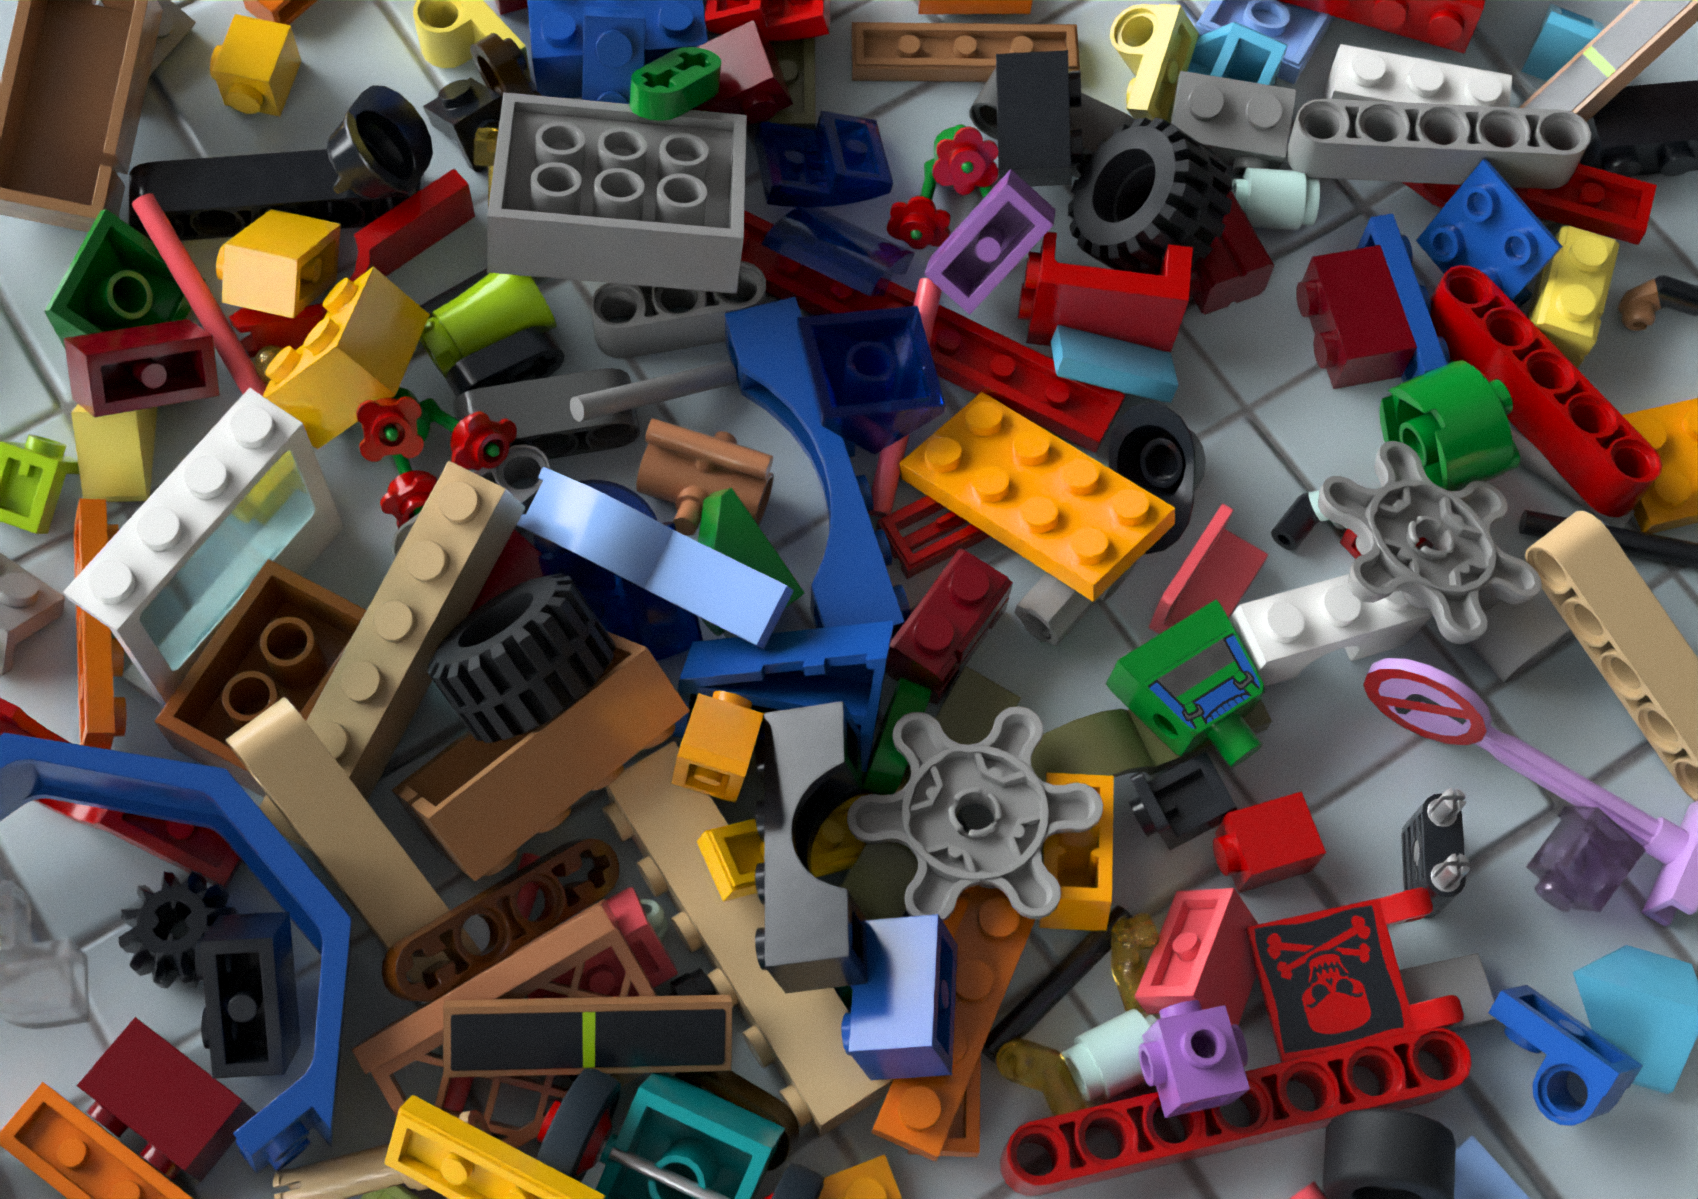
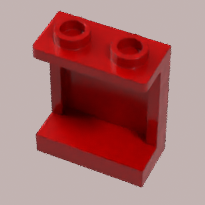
M1047 232L1043 236L1040 253L1029 251L1025 280L1021 286L1017 319L1028 320L1027 344L1051 346V340L1056 327L1061 325L1171 353L1189 302L1193 247L1168 244L1159 275L1059 263L1055 260L1056 232Z

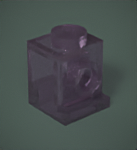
M1564 806L1558 814V817L1561 819L1526 868L1540 879L1534 887L1536 893L1553 907L1564 912H1569L1571 908L1601 912L1646 849L1599 807ZM1573 861H1574V866H1573V869L1571 870L1569 867H1570V865H1571V864L1573 863Z

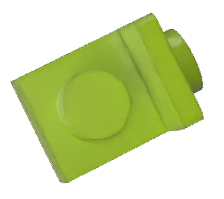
M28 434L26 443L0 441V522L35 534H48L66 474H79L78 460L64 455L67 445L32 434Z

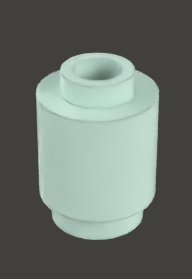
M1246 168L1243 179L1233 180V189L1231 191L1253 228L1299 230L1301 225H1314L1320 201L1318 178H1306L1305 173L1291 170Z
M1132 1008L1075 1037L1074 1046L1063 1051V1060L1069 1076L1080 1095L1087 1102L1099 1096L1104 1100H1109L1145 1081L1139 1062V1045L1144 1043L1142 1035L1157 1020L1153 1015L1144 1018L1139 1011Z

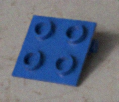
M1483 159L1416 239V242L1443 274L1451 267L1458 265L1476 268L1487 275L1518 308L1524 305L1533 295L1527 288L1529 284L1563 247L1487 159Z

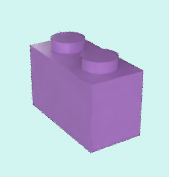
M1010 169L931 255L924 275L970 315L1054 225L1056 209Z

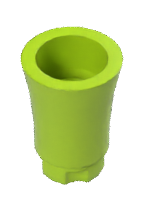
M489 273L458 297L432 312L434 317L427 320L419 340L436 368L446 379L447 373L452 366L476 351L529 327L543 325L551 330L556 328L557 324L545 298L531 276Z

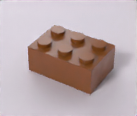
M267 559L154 720L155 724L173 749L203 765L226 768L240 785L265 797L266 793L232 751L226 739L283 697L296 708L306 721L362 620L366 609Z

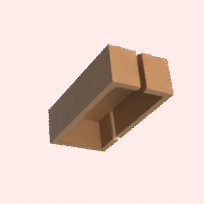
M18 0L0 81V215L89 232L101 210L108 209L119 217L125 185L117 173L128 175L163 13L158 0H101L104 6L95 5L96 0Z
M608 632L616 647L611 663L592 688L564 712L527 733L492 743L477 741L468 730L391 791L435 850L452 864H455L458 869L476 882L483 875L491 876L502 871L515 859L517 848L537 832L545 833L560 825L569 816L571 805L590 790H600L614 782L622 774L625 762L640 750L653 748L668 739L676 729L674 723L690 711L647 647Z

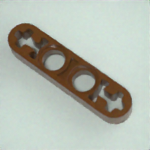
M592 838L573 840L555 848L397 941L388 949L382 961L381 974L385 987L393 996L403 1001L428 1002L441 997L606 896L615 887L619 878L620 865L617 854L609 844L600 839ZM582 858H591L595 867L587 873L588 880L573 881L564 886L557 877H566L579 870L583 865ZM528 882L538 885L543 891L545 898L542 914L534 921L524 918L517 905L518 894L521 888ZM473 915L483 918L490 930V939L487 947L477 955L468 952L461 940L462 927L465 921ZM444 951L451 960L437 961L427 967L422 972L425 984L423 982H409L407 980L406 972L410 971L414 966L411 954L414 957H431Z

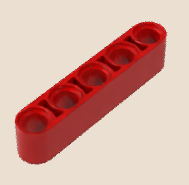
M1458 265L1451 267L1444 273L1430 298V317L1437 336H1442L1447 343L1450 358L1453 361L1464 360L1479 370L1488 382L1498 379L1506 386L1513 402L1512 412L1507 415L1508 420L1544 455L1554 469L1590 507L1608 517L1619 518L1628 515L1661 474L1662 462L1659 454L1487 275L1471 266Z

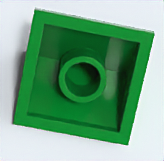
M104 209L98 214L44 312L65 348L64 338L184 320L189 314L191 306L154 243L108 209Z

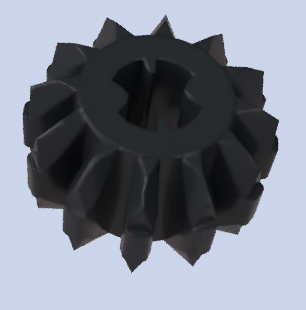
M164 871L160 891L154 893L150 887L138 885L137 894L144 902L141 908L121 909V919L131 926L132 929L118 937L119 945L126 953H134L129 964L130 967L139 976L152 973L153 982L158 987L168 989L179 975L187 988H196L199 981L195 970V950L198 940L203 938L219 915L239 914V912L234 907L225 906L230 896L221 884H215L207 888V880L201 873L192 871L181 885L173 872L168 873ZM183 921L190 930L178 940L171 932V929L175 924Z

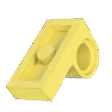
M416 0L413 7V17L421 53L430 64L440 68H455L472 59L470 51L472 44L490 33H495L503 40L511 38L517 44L527 63V69L523 73L528 83L531 81L526 45L483 0Z
M1133 5L1123 10L1115 18L1111 26L1110 39L1112 45L1131 72L1136 76L1130 81L1126 93V109L1134 119L1146 117L1152 121L1156 117L1164 119L1169 123L1171 122L1178 76L1180 71H1188L1199 33L1181 5Z

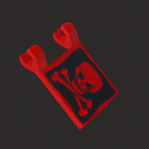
M1426 888L1410 889L1377 899L1246 928L1281 1063L1427 1028L1449 1027L1464 1019L1462 1005L1456 995H1448L1411 1005L1408 1003L1387 926L1421 920L1433 911V904Z

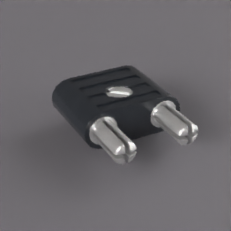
M1449 788L1443 794H1433L1428 797L1402 828L1404 891L1420 887L1428 890L1433 904V911L1423 917L1424 919L1432 918L1439 914L1463 890L1466 874L1470 870V867H1467L1470 862L1464 853L1461 811L1466 804V801H1463L1466 796L1457 788L1452 791V788Z

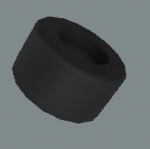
M1371 1108L1353 1110L1338 1115L1326 1127L1323 1188L1330 1199H1454L1456 1143L1453 1133L1434 1119L1395 1109Z

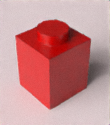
M1302 791L1227 813L1215 832L1216 838L1213 839V852L1217 865L1224 876H1232L1238 893L1309 873L1326 854Z

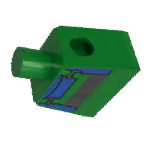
M1217 599L1120 658L1106 682L1110 691L1163 743L1179 756H1184L1206 741L1211 740L1229 766L1233 768L1247 760L1263 746V743L1244 720V717L1253 711L1265 694L1264 683Z

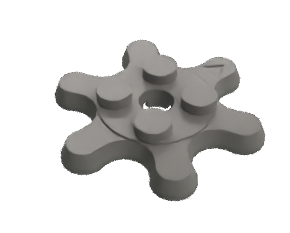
M1388 441L1378 449L1374 466L1381 488H1365L1342 476H1331L1322 484L1318 498L1320 512L1327 519L1343 525L1357 535L1356 547L1361 556H1358L1350 567L1348 586L1353 595L1364 602L1374 603L1389 597L1395 591H1402L1403 596L1411 605L1419 609L1431 610L1438 630L1444 638L1454 644H1465L1480 638L1487 630V617L1478 601V592L1490 594L1509 604H1520L1536 597L1542 588L1541 578L1530 564L1503 552L1493 541L1490 534V526L1492 523L1502 519L1508 510V504L1501 491L1487 482H1470L1461 491L1445 490L1435 485L1427 477L1420 457L1411 447L1402 442ZM1424 537L1435 546L1436 550L1427 546H1423L1419 550L1416 544L1419 542V538Z
M1017 706L1009 707L1002 711L996 717L993 729L988 737L979 743L971 745L959 744L949 739L943 732L939 722L933 716L923 712L909 713L896 722L893 729V743L897 751L905 757L910 765L911 776L909 782L902 790L894 794H869L861 796L849 808L847 823L854 837L866 844L898 843L909 847L916 856L918 870L914 879L907 886L904 895L905 908L910 916L939 914L942 921H945L954 912L956 902L961 893L967 888L977 885L988 889L997 888L1003 891L1009 898L1012 907L1020 915L1029 919H1041L1049 916L1057 909L1061 898V889L1057 879L1042 863L1040 854L1042 845L1048 837L1054 834L1081 833L1096 826L1102 817L1103 802L1097 791L1086 784L1052 785L1042 781L1035 774L1031 766V757L1042 740L1044 730L1039 716L1029 708ZM976 803L988 808L994 816V824L991 823L988 827L980 830L971 829L969 833L963 830L964 827L955 816L959 809L967 804Z

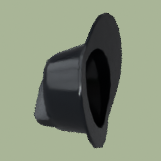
M372 85L361 92L348 109L345 118L330 135L327 143L329 160L338 174L332 189L337 194L351 189L366 200L376 201L396 192L407 194L416 187L418 181L430 165L433 156L432 140L420 114L400 93L386 86Z
M1149 402L1131 407L1118 418L1110 435L1108 452L1109 468L1175 507V525L1144 554L1165 551L1180 539L1189 525L1194 505V491L1197 490L1204 477L1206 466L1203 445L1196 434L1187 427L1182 417L1167 406Z

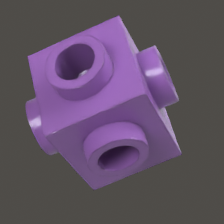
M1198 1000L1170 1005L1159 1011L1161 1019H1157L1142 1035L1144 1043L1139 1045L1140 1067L1146 1083L1149 1086L1156 1085L1165 1118L1229 1105L1250 1090L1244 1066L1248 1063L1246 1041L1240 1027L1237 1024L1231 1025L1225 1005L1202 1010Z

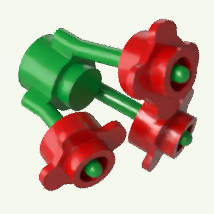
M399 387L394 397L366 400L359 405L356 411L357 420L362 424L364 439L359 444L361 455L371 462H378L384 456L392 455L399 472V476L389 484L387 493L380 501L382 511L385 514H392L397 519L398 529L421 512L438 481L429 472L413 470L409 458L418 456L423 450L424 441L430 430V423L436 422L452 433L450 440L453 452L451 462L467 470L470 468L480 470L482 467L492 469L502 464L509 453V444L517 436V427L509 419L505 418L497 422L491 420L484 412L477 411L459 421L441 410L434 399L428 398L419 402L413 392Z

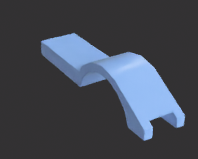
M546 467L542 468L538 479L543 482L526 515H521L517 526L613 572L650 593L762 649L765 648L794 591L793 589L669 528L598 490Z

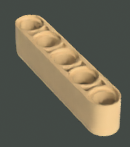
M1576 511L1526 550V562L1538 572L1543 591L1676 782L1688 796L1697 801L1698 657L1608 528L1594 515L1585 511Z
M285 697L281 698L226 739V742L387 951L400 939L450 911L308 723ZM462 927L461 940L463 946L473 955L480 954V949ZM444 951L431 957H414L411 954L414 966L410 971L406 972V975L411 982H423L425 984L422 972L427 967L437 961L451 960Z

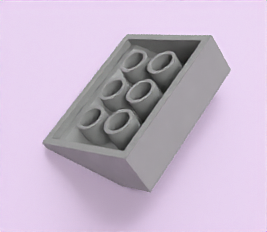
M503 92L487 215V273L737 294L744 239L747 115L690 110L677 118L657 121L639 117L632 112L629 104Z

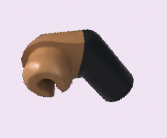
M1660 275L1628 290L1620 299L1618 310L1622 314L1621 322L1630 330H1645L1647 325L1651 326L1655 322V312L1665 307L1691 316H1698V286L1666 275Z

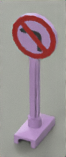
M1385 658L1372 664L1363 683L1367 696L1384 715L1398 725L1424 738L1445 744H1475L1490 752L1499 762L1641 844V851L1662 862L1663 865L1641 912L1642 914L1665 927L1671 924L1677 908L1688 915L1696 913L1698 908V800L1688 806L1680 827L1663 817L1655 819L1515 736L1502 733L1492 727V718L1488 706L1475 691L1454 676L1433 666L1409 659Z

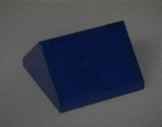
M918 306L797 317L796 326L822 427L876 455L887 446L894 444L944 413L946 404Z

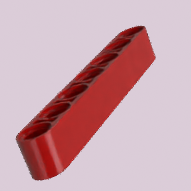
M1427 1028L1245 1071L1250 1090L1238 1099L1246 1105L1249 1111V1126L1236 1127L1231 1125L1224 1119L1220 1106L1176 1116L1184 1127L1185 1136L1181 1143H1169L1162 1140L1153 1128V1115L1157 1112H1163L1158 1092L1030 1121L1019 1126L1010 1136L1000 1157V1172L1006 1184L1015 1192L1025 1196H1040L1325 1128L1334 1117L1353 1110L1371 1108L1401 1110L1430 1103L1458 1087L1467 1078L1472 1064L1470 1050L1465 1041L1455 1032L1445 1028ZM1419 1051L1432 1053L1440 1060L1444 1072L1442 1080L1430 1078L1422 1071L1418 1060ZM1354 1066L1368 1068L1376 1075L1380 1087L1378 1096L1365 1094L1356 1086L1352 1073ZM1288 1081H1298L1305 1084L1311 1090L1315 1099L1314 1111L1305 1112L1297 1109L1290 1102L1286 1090ZM1092 1127H1101L1110 1131L1118 1142L1117 1157L1101 1159L1094 1156L1085 1143L1086 1130ZM1025 1143H1036L1043 1146L1051 1157V1172L1041 1176L1027 1173L1017 1160V1148Z

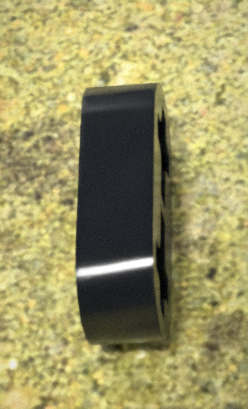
M543 325L532 326L459 360L447 373L446 381L457 398L467 391L478 388L547 378L560 368L564 362L565 355L548 327Z

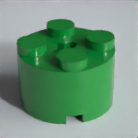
M1464 360L1451 362L1387 390L1392 395L1381 400L1379 416L1384 441L1402 442L1411 447L1420 457L1427 477L1435 485L1445 490L1461 491L1470 482L1490 481L1517 468L1520 464L1519 451L1512 439L1510 424L1507 415L1513 409V402L1508 389L1498 379L1488 382L1479 370Z

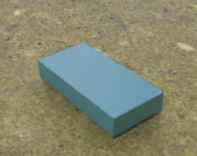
M1061 325L1056 327L1051 340L1055 372L1058 377L1171 403L1179 384L1170 352Z

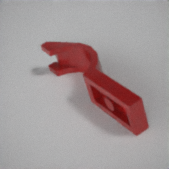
M1578 164L1572 178L1560 188H1511L1536 217L1639 245L1647 230L1657 185ZM1402 182L1428 202L1440 208L1445 206L1461 186L1455 184Z
M455 168L354 234L358 256L355 271L350 277L352 282L373 266L386 277L475 217L469 184ZM322 302L307 306L295 318H289L243 307L230 315L229 319L239 333H251L240 340L248 356L251 358L278 354L287 346H291L294 350L298 349L304 344L311 330L325 318L328 310L323 307Z
M0 698V735L10 733L71 743L28 716L20 707ZM53 799L33 800L76 822L95 829L104 830L188 873L192 871L201 873L208 883L212 885L221 884L225 889H227L242 863L241 859L225 840L209 828Z

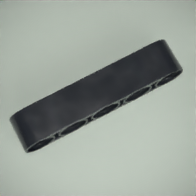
M327 149L147 162L133 167L129 173L128 224L151 240L134 211L132 203L138 197L152 193L181 241L234 237L270 209L341 224V229L366 227L425 188L424 174L416 187L407 194L396 192L383 199L372 201L362 198L351 189L338 194L332 189L338 174L329 160Z

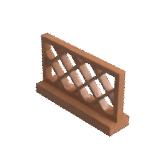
M603 899L527 943L441 997L424 1003L364 1038L352 1049V1052L365 1075L371 1072L397 1118L399 1108L409 1098L404 1094L393 1073L415 1060L443 1067V1055L431 1053L430 1051L443 1044L444 1000L524 999L526 995L538 988L567 995V998L613 997L579 988L586 960L610 946L626 971L619 997L628 996L631 981L640 996H658L617 925L619 923L606 899ZM576 967L571 985L552 981ZM644 1073L610 1074L609 1076L619 1081L622 1087ZM442 1075L434 1106L459 1118L463 1112L444 1108L451 1078H443ZM546 1075L545 1082L524 1076L482 1077L493 1080L483 1117L488 1124L490 1132L504 1135L505 1137L500 1140L517 1149L538 1136L541 1125L548 1113L545 1110L549 1095L564 1099L570 1088L553 1084L555 1075ZM501 1083L541 1093L534 1120L522 1127L492 1120Z

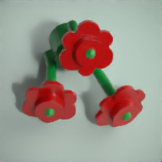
M960 124L945 129L937 135L934 141V158L924 163L925 178L920 196L912 197L907 204L896 202L891 206V218L888 220L886 227L891 237L903 240L914 249L921 250L927 245L940 247L951 235V231L948 228L951 216L945 210H936V205L932 201L936 184L953 187L961 195L970 194L976 185L979 187L983 199L993 189L992 184L998 178V167L994 162L998 156V147L991 140L983 141L981 133L974 127H966Z

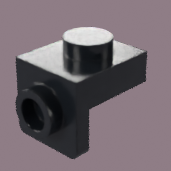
M471 77L467 80L463 79L449 83L439 91L437 98L423 106L431 125L458 143L469 168L475 172H481L494 164L502 96Z
M1207 752L1150 781L1146 780L1142 772L1130 777L1139 797L1128 803L1146 837L1158 832L1169 850L1221 824L1227 813L1238 810Z

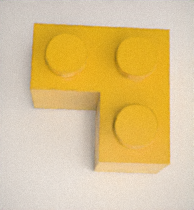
M374 266L353 282L349 278H344L338 282L323 302V307L328 310L325 318L311 330L304 344L296 350L291 346L285 347L271 361L265 372V375L271 380L263 397L301 421L311 445L317 450L358 422L356 411L361 403L366 400L392 398L396 395L430 316Z

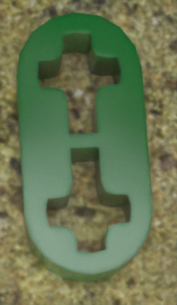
M696 47L679 48L667 53L632 74L630 109L639 117L657 121L671 120L683 115L711 99L719 92L722 60L712 51Z
M900 678L881 724L870 756L867 772L864 773L862 789L877 795L895 793L908 762L897 751L893 743V729L896 722L904 715L912 712L925 713L931 689Z

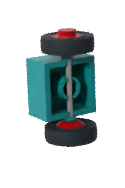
M585 1068L575 1079L563 1101L559 1102L556 1100L552 1104L537 1136V1141L542 1143L536 1159L579 1182H582L587 1171L593 1168L598 1160L605 1164L595 1189L606 1195L605 1199H755L785 1127L673 1075L662 1072L652 1073L639 1086L619 1135L613 1133L610 1136L612 1131L611 1120L620 1097L621 1083L601 1071ZM790 1163L789 1167L784 1171L775 1191L763 1199H819L825 1178L807 1167Z

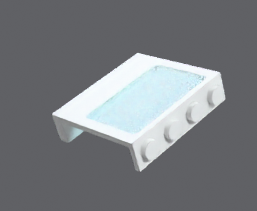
M249 388L63 591L67 599L110 628L132 660L131 665L122 675L123 679L130 687L161 709L169 701L267 559L303 576L344 528L303 423Z

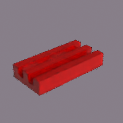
M925 496L877 520L876 530H884L891 554L894 559H899L902 564L901 570L907 579L954 556L959 549L966 550L991 536L971 524L913 554L912 550L968 522L951 511L937 518L936 521L902 537L899 532L900 530L946 508L929 496Z

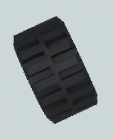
M1145 117L1135 119L1131 127L1126 124L1114 129L1113 136L1109 140L1104 137L1095 146L1097 151L1091 158H1086L1081 166L1083 172L1080 178L1074 181L1071 192L1075 196L1068 204V216L1073 218L1069 226L1072 236L1078 239L1077 245L1082 251L1113 270L1159 275L1168 244L1193 247L1191 271L1194 270L1195 262L1200 257L1205 259L1213 250L1210 245L1215 237H1221L1226 227L1222 223L1223 218L1231 211L1232 200L1226 197V195L1233 188L1231 178L1225 174L1227 170L1225 163L1214 152L1164 119L1155 117L1150 121Z
M565 574L547 575L525 581L500 593L468 615L439 645L428 664V674L477 741L492 743L527 733L547 723L572 706L592 688L604 673L614 657L613 652L616 647L614 641L570 576Z

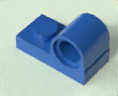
M1528 985L1501 990L1488 1012L1506 1026L1504 1033L1515 1044L1530 1052H1543L1547 1055L1536 1072L1532 1084L1533 1098L1544 1116L1559 1125L1574 1126L1610 1112L1619 1102L1625 1090L1630 1088L1643 1067L1642 1064ZM1570 1071L1578 1074L1584 1080L1588 1095L1585 1105L1577 1102L1568 1091L1567 1077Z

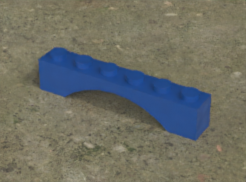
M796 297L725 313V345L731 363L736 370V379L741 395L766 410L792 434L810 459L823 488L829 516V535L823 560L811 584L810 611L815 627L825 628L894 620L892 640L911 615L910 606L903 586L901 584L892 586L886 568L892 565V555L887 536L883 529L874 531L868 515V512L874 509L871 489L864 474L855 476L850 461L851 457H855V445L851 429L847 421L837 422L832 405L838 402L832 373L829 368L819 369L814 354L820 352V342L812 317L802 318Z

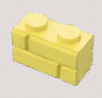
M1561 226L1555 238L1563 247L1537 275L1527 317L1578 369L1585 355H1588L1597 341L1601 324L1600 317L1604 312L1620 244L1615 239L1572 226Z

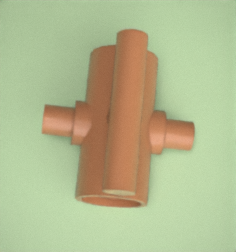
M652 418L645 435V442L649 444L640 464L636 491L675 504L678 512L672 524L675 530L683 535L695 534L701 522L704 499L713 492L732 488L759 526L772 491L774 474L770 470L773 456L737 445L735 437L725 431H719L712 437Z

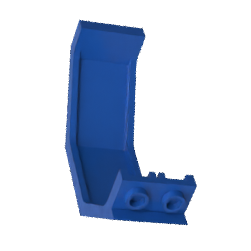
M10 733L0 735V821L30 801L53 799L209 828L225 840L284 912L290 911L291 921L321 957L313 1060L307 1072L298 1081L233 1132V1135L237 1139L236 1145L240 1148L239 1153L256 1174L269 1164L276 1171H279L297 1158L311 1144L307 1137L312 1128H315L332 1148L351 954V917L226 768Z

